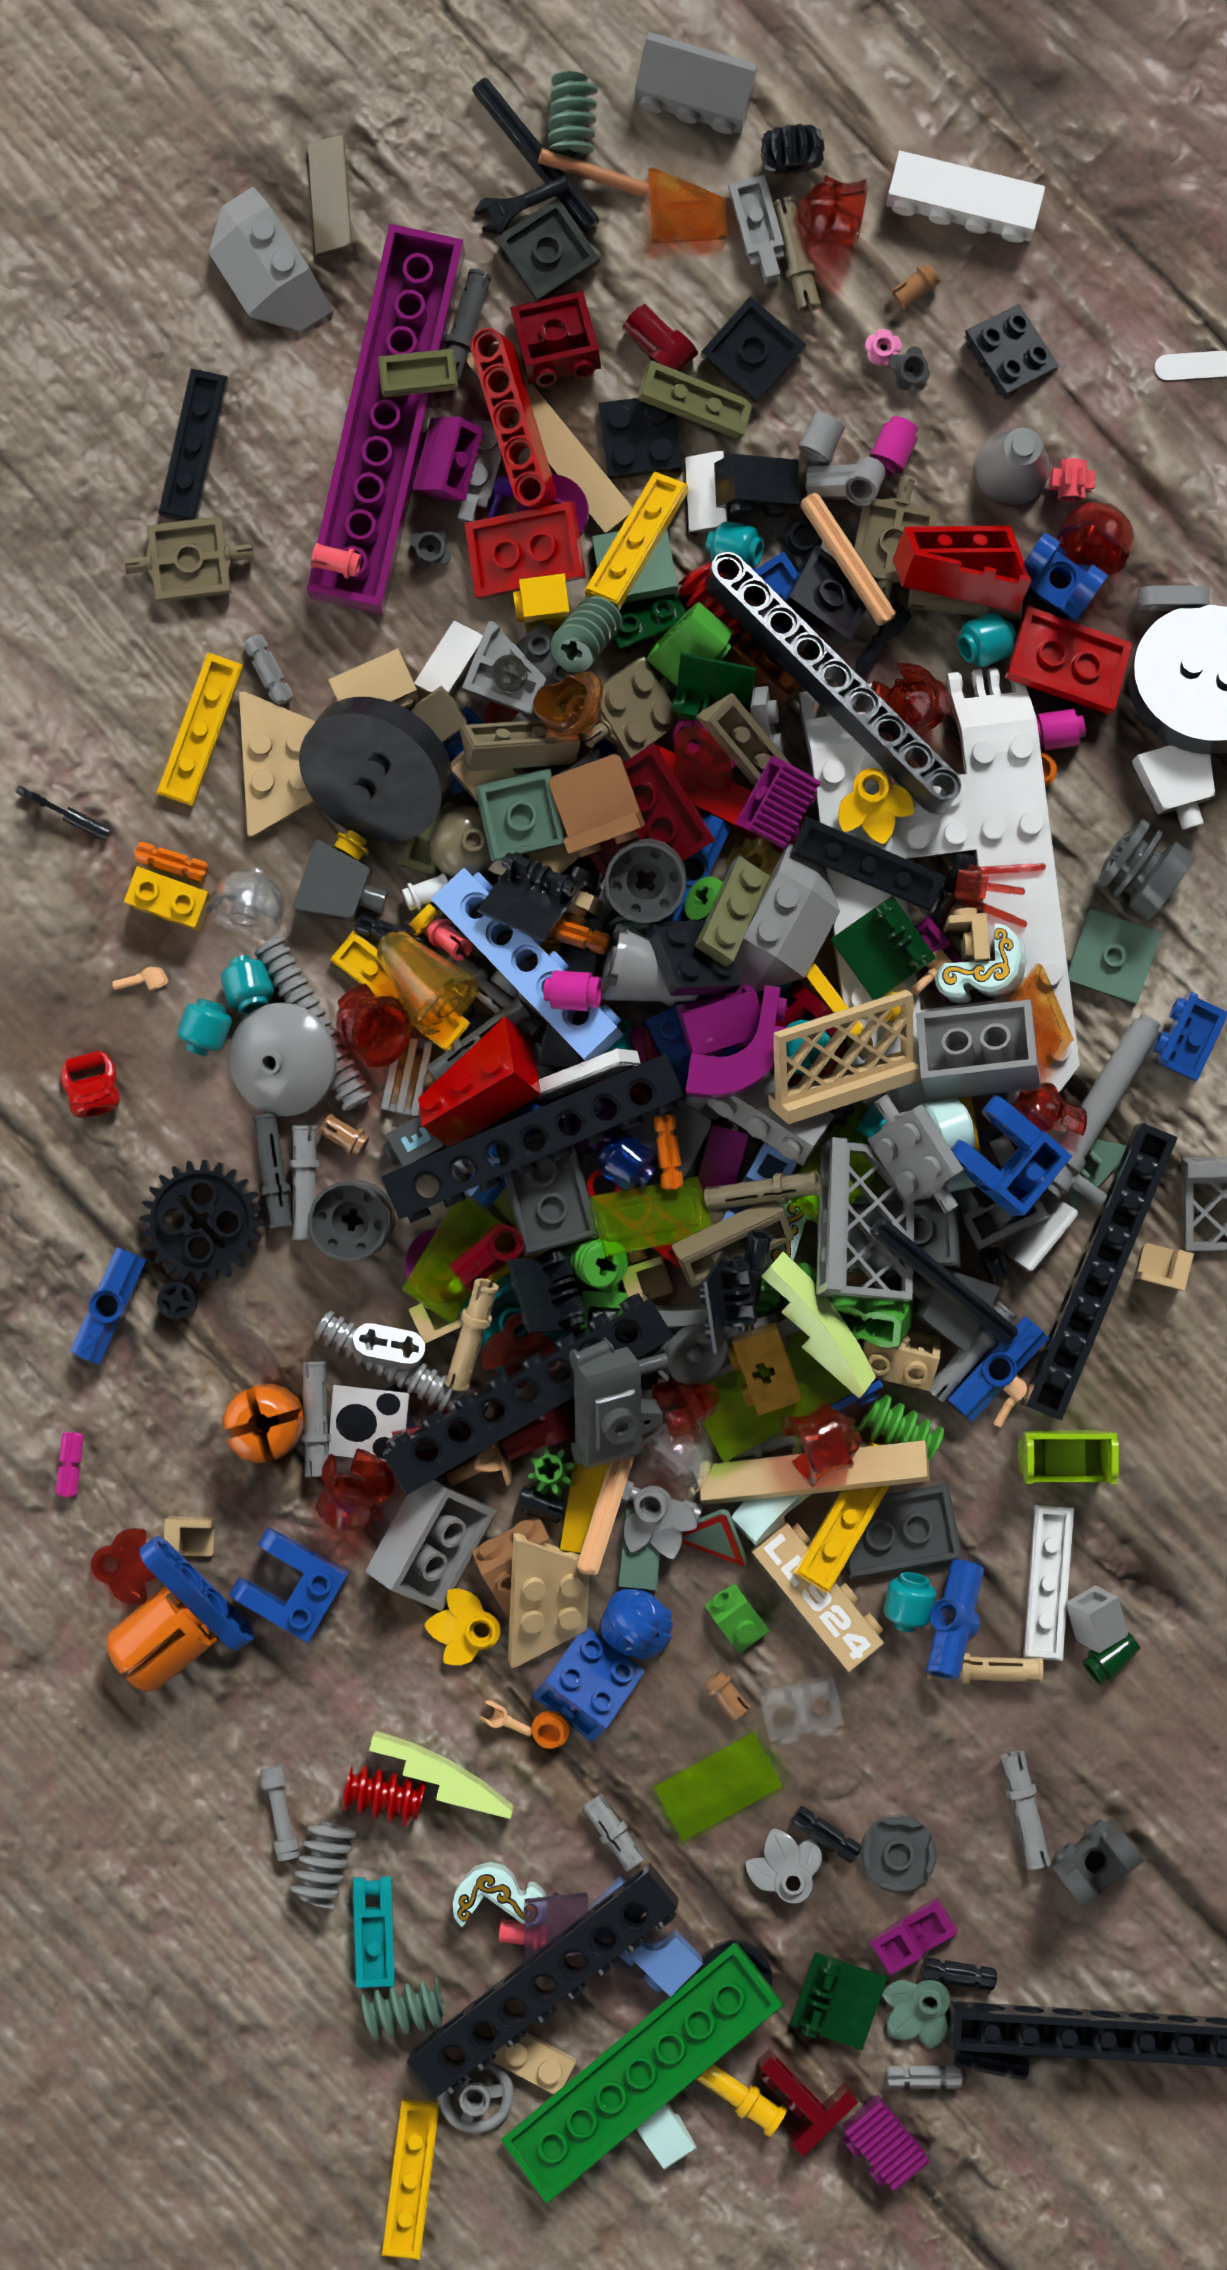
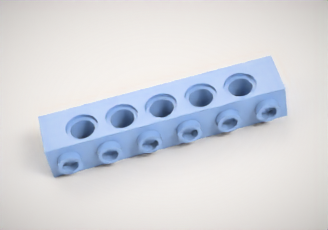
M463 868L431 900L585 1061L604 1054L624 1035L616 1026L621 1019L606 1004L601 1008H590L589 1018L582 1025H573L572 1023L573 1015L577 1011L551 1009L550 1001L544 1000L546 977L551 978L554 970L566 971L569 965L555 951L548 955L539 946L542 942L485 915L478 919L471 918L473 908L483 903L493 887L479 872L472 876ZM504 930H512V938L507 944H496L499 933ZM527 957H538V964L535 969L529 972L522 971V963Z

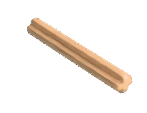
M813 493L805 497L801 501L802 510L877 625L881 626L891 621L895 617V610L819 494Z
M635 1455L610 1462L577 1563V1568L581 1573L595 1576L599 1572Z

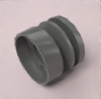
M1142 818L1135 827L1123 834L1104 861L1096 884L1104 889L1114 877L1120 879L1111 894L1115 898L1121 895L1129 886L1133 888L1135 892L1131 897L1129 907L1149 921L1178 886L1192 865L1196 855L1176 841L1163 852L1157 850L1156 848L1163 832L1158 829L1147 842L1144 841L1142 838L1147 832L1150 823Z
M652 838L633 840L622 846L611 859L605 876L606 895L613 908L626 919L638 923L658 922L671 915L682 902L687 882L685 865L679 854L665 842ZM640 870H643L646 874L651 871L656 874L653 878L654 887L650 888L648 885L640 887L637 884L640 879L638 874Z
M346 1180L323 1189L313 1200L308 1214L309 1233L315 1246L326 1256L342 1262L359 1261L380 1251L391 1239L396 1225L395 1208L388 1194L378 1185L365 1180ZM356 1209L357 1216L363 1218V1224L356 1225L355 1229H352V1222L346 1221V1216L354 1213Z

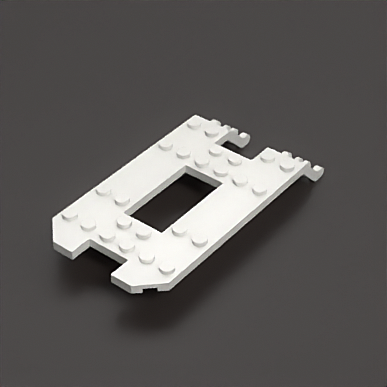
M996 667L987 669L990 693L988 696L984 689L981 669L971 672V682L975 694L973 698L964 699L962 676L959 672L947 673L946 676L949 701L961 740L965 774L958 775L962 784L961 791L948 810L940 814L929 813L912 798L914 814L905 817L896 816L893 833L885 844H880L871 839L861 825L845 833L905 859L970 850L975 851L982 913H987L990 947L989 961H995V923L1005 925L1022 941L1027 961L1024 978L1014 992L1002 997H993L991 1001L921 1010L919 994H913V1062L920 1066L916 1013L1031 999L1041 1088L1005 1093L1006 1101L1021 1112L1048 1108L1080 1066L1037 718L1026 685L1009 680L1012 692L1001 694L999 670ZM869 683L868 685L875 691L874 684ZM808 692L798 693L800 717L810 754L812 775L820 781V786L817 787L818 793L816 798L818 821L842 831L838 821L839 805L841 800L853 791V781L857 774L867 768H877L885 772L890 781L891 775L827 711V717L815 718L813 713V697ZM858 712V714L863 715L866 714V712ZM879 732L881 738L886 741L885 733ZM868 780L865 784V791L870 795L876 794L878 791L877 783L873 780ZM933 786L937 794L947 796L944 789ZM824 866L840 909V913L832 926L833 937L893 896ZM894 896L909 918L907 901ZM835 947L842 1000L849 1008L873 1001ZM916 973L888 992L908 990L912 993L911 987L917 983ZM866 1016L860 1018L859 1022L865 1028L871 1018ZM881 1025L871 1037L874 1048L887 1032V1029ZM896 1037L885 1051V1056L901 1051L899 1037ZM847 1041V1047L849 1049L851 1045ZM857 1056L855 1060L852 1062L851 1066L864 1063L865 1060L862 1061L861 1058ZM921 1080L861 1100L871 1107L877 1097L882 1098L888 1094L899 1113L909 1112L921 1104L928 1103L926 1102Z

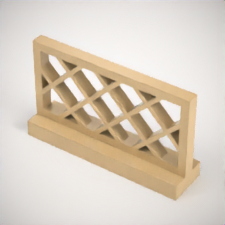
M908 990L773 1033L775 1092L768 1094L769 1108L788 1124L921 1080L920 1066L913 1062V994ZM900 1006V1014L890 1026L883 1020L891 1009ZM870 1017V1021L858 1037L850 1032L860 1018ZM881 1025L887 1029V1032L876 1047L873 1048L867 1042ZM837 1028L838 1030L825 1048L817 1043L826 1029ZM846 1036H849L855 1041L841 1059L834 1053ZM899 1037L901 1051L885 1056V1051L894 1039ZM802 1038L804 1042L793 1057H788L786 1042ZM814 1046L821 1053L808 1070L800 1064ZM863 1047L871 1051L864 1063L851 1066ZM830 1058L838 1062L831 1074L818 1077V1074ZM797 1069L805 1073L798 1085L788 1088L787 1082Z

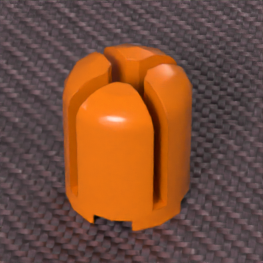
M261 1384L236 1394L226 1407L222 1419L223 1430L230 1428L233 1437L225 1440L229 1448L242 1459L254 1463H264L271 1459L276 1460L293 1451L301 1441L305 1427L303 1406L297 1396L287 1388L276 1384ZM260 1413L266 1417L277 1415L279 1424L272 1425L267 1433L265 1427L259 1428L257 1420L262 1419L259 1416Z
M164 1586L113 1628L107 1637L106 1643L111 1663L119 1673L128 1671L129 1674L126 1676V1680L133 1687L151 1692L159 1690L219 1638L214 1633L210 1634L204 1623Z

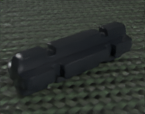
M360 914L355 925V932L368 938L370 935L374 936V940L402 950L404 947L408 948V952L416 955L424 954L428 945V937L419 934L415 936L416 932L411 934L408 929L383 920L377 922L374 917L366 914Z
M800 1806L792 1816L791 1822L795 1827L803 1832L805 1830L808 1831V1836L830 1851L834 1852L836 1850L838 1856L848 1863H852L861 1851L859 1843L850 1837L844 1838V1833L822 1818H815L814 1813L806 1807Z
M929 1957L924 1958L921 1974L925 1980L938 1982V1979H942L943 1983L973 1988L974 1985H978L979 1989L994 1990L997 1984V1971L992 1967L981 1966L980 1969H977L976 1965L948 1960L941 1963L940 1959Z
M957 2050L954 2052V2065L957 2068L970 2070L971 2067H974L977 2072L1002 2077L1010 2074L1012 2079L1026 2080L1029 2074L1030 2064L1028 2059L1013 2055L1012 2058H1009L1008 2054Z

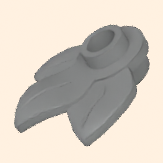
M647 1486L641 1489L634 1499L635 1511L624 1522V1538L630 1552L639 1550L650 1541L652 1546L669 1559H673L682 1545V1531H690L697 1528L696 1517L693 1510L686 1503L671 1499L668 1492L663 1488ZM649 1498H655L659 1501V1510H652L648 1506Z
M772 1829L765 1842V1857L746 1861L748 1875L761 1890L777 1892L778 1896L787 1903H802L811 1895L813 1890L812 1876L821 1866L822 1853L820 1847L813 1838L802 1842L798 1846L789 1834L778 1829ZM790 1877H798L800 1879L801 1886L797 1891H790L787 1888V1881Z

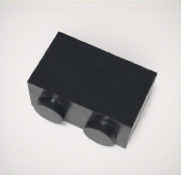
M731 454L714 463L716 508L731 509V513L735 515L763 511L765 517L773 518L785 516L787 510L800 505L799 465L797 459Z

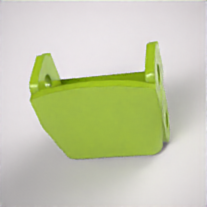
M1030 1430L1023 1432V1438H1020L1018 1441L1019 1472L1023 1474V1482L1026 1484H1033V1482H1108L1110 1484H1118L1119 1444L1117 1433L1096 1430Z

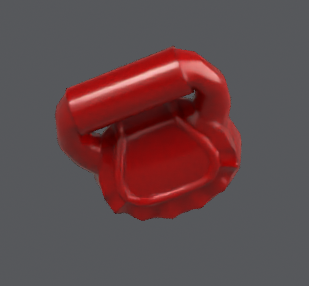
M98 1050L66 1059L62 1065L60 1079L63 1089L69 1097V1108L75 1117H92L107 1113L118 1107L120 1104V1093L115 1084V1064L107 1053ZM105 1064V1072L101 1075L97 1074V1076L83 1080L78 1079L76 1082L72 1081L70 1077L71 1073Z

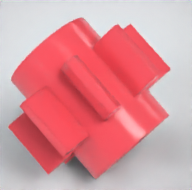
M1062 459L1059 461V468H1052V472L1049 474V491H1058L1057 499L1062 502L1085 501L1086 492L1092 493L1093 489H1095L1096 470H1087V461L1083 459Z

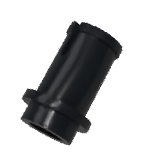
M531 1485L530 1488L523 1486L515 1508L520 1509L522 1515L528 1512L558 1524L562 1514L549 1510L548 1506L564 1511L566 1501L546 1494L543 1495L535 1491V1486Z

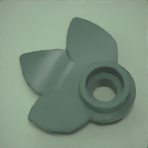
M898 1980L883 1990V1999L894 2007L887 2020V2034L889 2037L897 2040H907L918 2035L928 2049H932L941 2043L949 2027L945 2013L950 2004L949 1992L943 1984L934 1980H925L919 1984L907 1980ZM933 1997L937 2003L930 2005L925 2003L923 1999Z

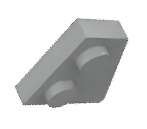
M489 620L462 689L464 692L534 717V697L540 687L547 685L548 681L531 664L521 650L508 639L498 625Z

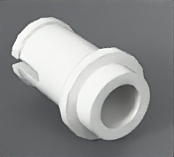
M441 873L416 885H412L411 882L408 883V888L402 890L408 909L410 911L414 909L421 911V906L433 902L431 898L448 883L445 874Z

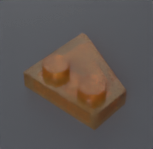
M648 168L652 244L727 239L724 197L656 168Z
M1036 963L1004 1002L1031 999L1038 1059L1045 1068L1049 1069L1074 1039L1045 969L1040 963Z

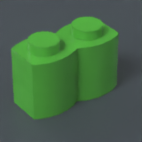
M698 602L656 642L646 661L677 686L681 652L721 661L731 648L728 641L733 631Z
M835 1295L831 1301L856 1340L863 1338L876 1346L887 1348L900 1346L912 1325L914 1303L912 1300L906 1302Z

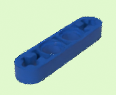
M155 1536L141 1546L139 1552L146 1567L231 1650L239 1651L254 1639L252 1627L245 1617L163 1537Z

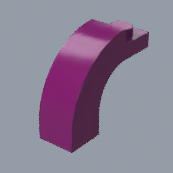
M765 985L757 1033L751 1043L742 1051L725 1057L691 1053L686 1085L687 1096L708 1099L733 1097L753 1089L769 1077L774 1071L773 1033L787 1028L776 1026L777 1021L784 1022L787 999L780 998V987Z

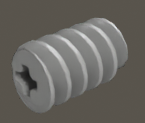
M321 1822L320 1825L308 1826L307 1828L308 1831L316 1836V1840L303 1842V1845L311 1850L312 1853L311 1855L299 1856L298 1860L308 1867L307 1870L294 1872V1875L301 1879L303 1884L292 1885L290 1890L298 1895L299 1899L307 1903L333 1909L335 1905L328 1898H336L339 1895V1889L332 1883H340L344 1878L343 1874L336 1868H345L348 1865V1859L340 1853L352 1851V1844L345 1838H354L357 1833L343 1825Z

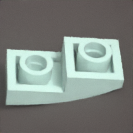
M811 1494L744 1501L731 1516L733 1524L757 1546L785 1523L784 1516Z
M669 2103L637 2129L663 2169H667L697 2149L679 2114L673 2113Z

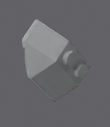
M254 186L222 206L209 248V255L249 317L288 327L298 332H304L334 313L308 264L270 205Z
M787 843V847L782 852L770 875L733 961L742 986L750 985L756 992L763 991L765 985L776 987L805 978L840 913L824 866L792 853L790 850L793 845Z

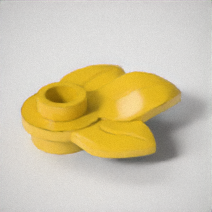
M877 768L862 770L853 781V791L840 802L838 809L840 828L843 832H848L861 825L871 839L880 844H885L893 833L896 816L905 817L914 814L912 797L904 787L891 784L889 777L882 770ZM868 780H873L878 785V791L874 795H870L865 791V784Z
M452 1588L447 1590L449 1609L434 1614L426 1621L424 1627L433 1638L447 1644L443 1655V1662L445 1664L464 1665L471 1662L479 1650H485L495 1645L499 1639L501 1628L499 1621L493 1614L483 1611L480 1599L475 1594L464 1589ZM479 1623H484L489 1628V1633L484 1637H480L475 1633L474 1628Z

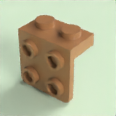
M612 754L557 774L549 780L552 795L568 836L563 839L568 854L578 851L580 857L602 850L600 842L614 838L616 844L636 838L638 837L636 829L645 825L623 761L617 754Z
M539 1516L519 1522L514 1528L496 1538L485 1541L480 1547L472 1550L481 1576L508 1620L510 1619L513 1534L525 1535L527 1541L541 1546L545 1543L553 1545L547 1529Z

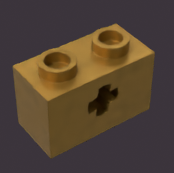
M776 1322L732 1337L734 1348L729 1349L728 1354L734 1371L742 1370L747 1384L740 1387L747 1407L755 1406L757 1414L760 1416L802 1401L801 1392ZM764 1362L767 1368L773 1367L769 1369L770 1375L763 1377L760 1372L754 1373V1371H758L757 1364Z

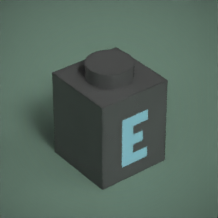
M421 1116L385 1134L389 1143L383 1145L393 1165L400 1162L403 1167L445 1148L440 1140L422 1127Z

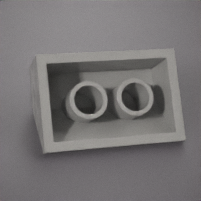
M648 32L635 85L634 102L639 103L641 108L649 112L660 113L662 110L675 114L676 118L686 123L695 124L699 121L709 124L712 129L722 134H732L733 132L741 134L754 94L757 64Z
M1031 999L916 1013L920 1073L926 1102L1041 1088Z
M771 1074L762 1083L745 1093L728 1098L708 1099L706 1105L713 1108L720 1116L735 1122L747 1130L753 1137L763 1140L777 1149L784 1157L794 1160L802 1166L814 1155L835 1116L827 1111L792 1124L786 1123L769 1108L768 1094L775 1092V1077Z
M435 1478L406 1496L365 1572L391 1591L442 1611L447 1603V1590L455 1588L473 1555L472 1550L477 1548L497 1511L450 1484Z

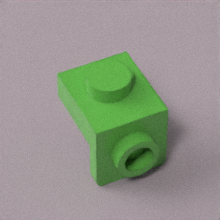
M620 1284L604 1289H582L581 1299L587 1315L584 1316L585 1324L580 1325V1329H588L586 1323L588 1322L589 1307L621 1308L619 1303L628 1297V1293L620 1291Z
M732 1584L727 1589L717 1593L705 1605L718 1627L739 1654L770 1631L736 1584Z

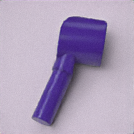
M499 476L495 480L493 502L487 518L497 517L503 497L515 498L508 476Z

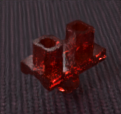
M670 1373L669 1380L652 1386V1398H656L661 1410L672 1406L677 1407V1410L665 1413L666 1425L672 1438L691 1433L695 1443L705 1440L706 1433L702 1425L706 1420V1416H712L716 1412L714 1406L720 1399L717 1388L714 1385H702V1383L691 1384V1386L690 1384L686 1385L677 1382Z

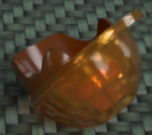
M581 672L575 675H566L564 680L559 683L541 686L533 701V709L536 716L544 723L548 732L558 737L587 733L594 723L597 722L601 708L604 688L602 680L593 672Z

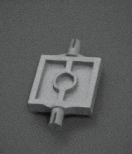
M888 1094L874 1102L886 1123H884L881 1131L867 1139L908 1205L921 1196L933 1194L943 1209L944 1214L958 1206L959 1204L956 1203L946 1185L949 1184L953 1176L964 1169L923 1105L921 1104L909 1112L899 1113Z

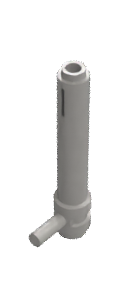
M1141 1014L1139 1019L1134 1018L1058 1144L1069 1152L1072 1158L1043 1192L1045 1195L1059 1200L1062 1194H1067L1072 1187L1096 1206L1102 1205L1106 1200L1107 1195L1082 1177L1080 1172L1086 1164L1085 1156L1160 1035L1158 1029L1161 1025L1152 1017Z

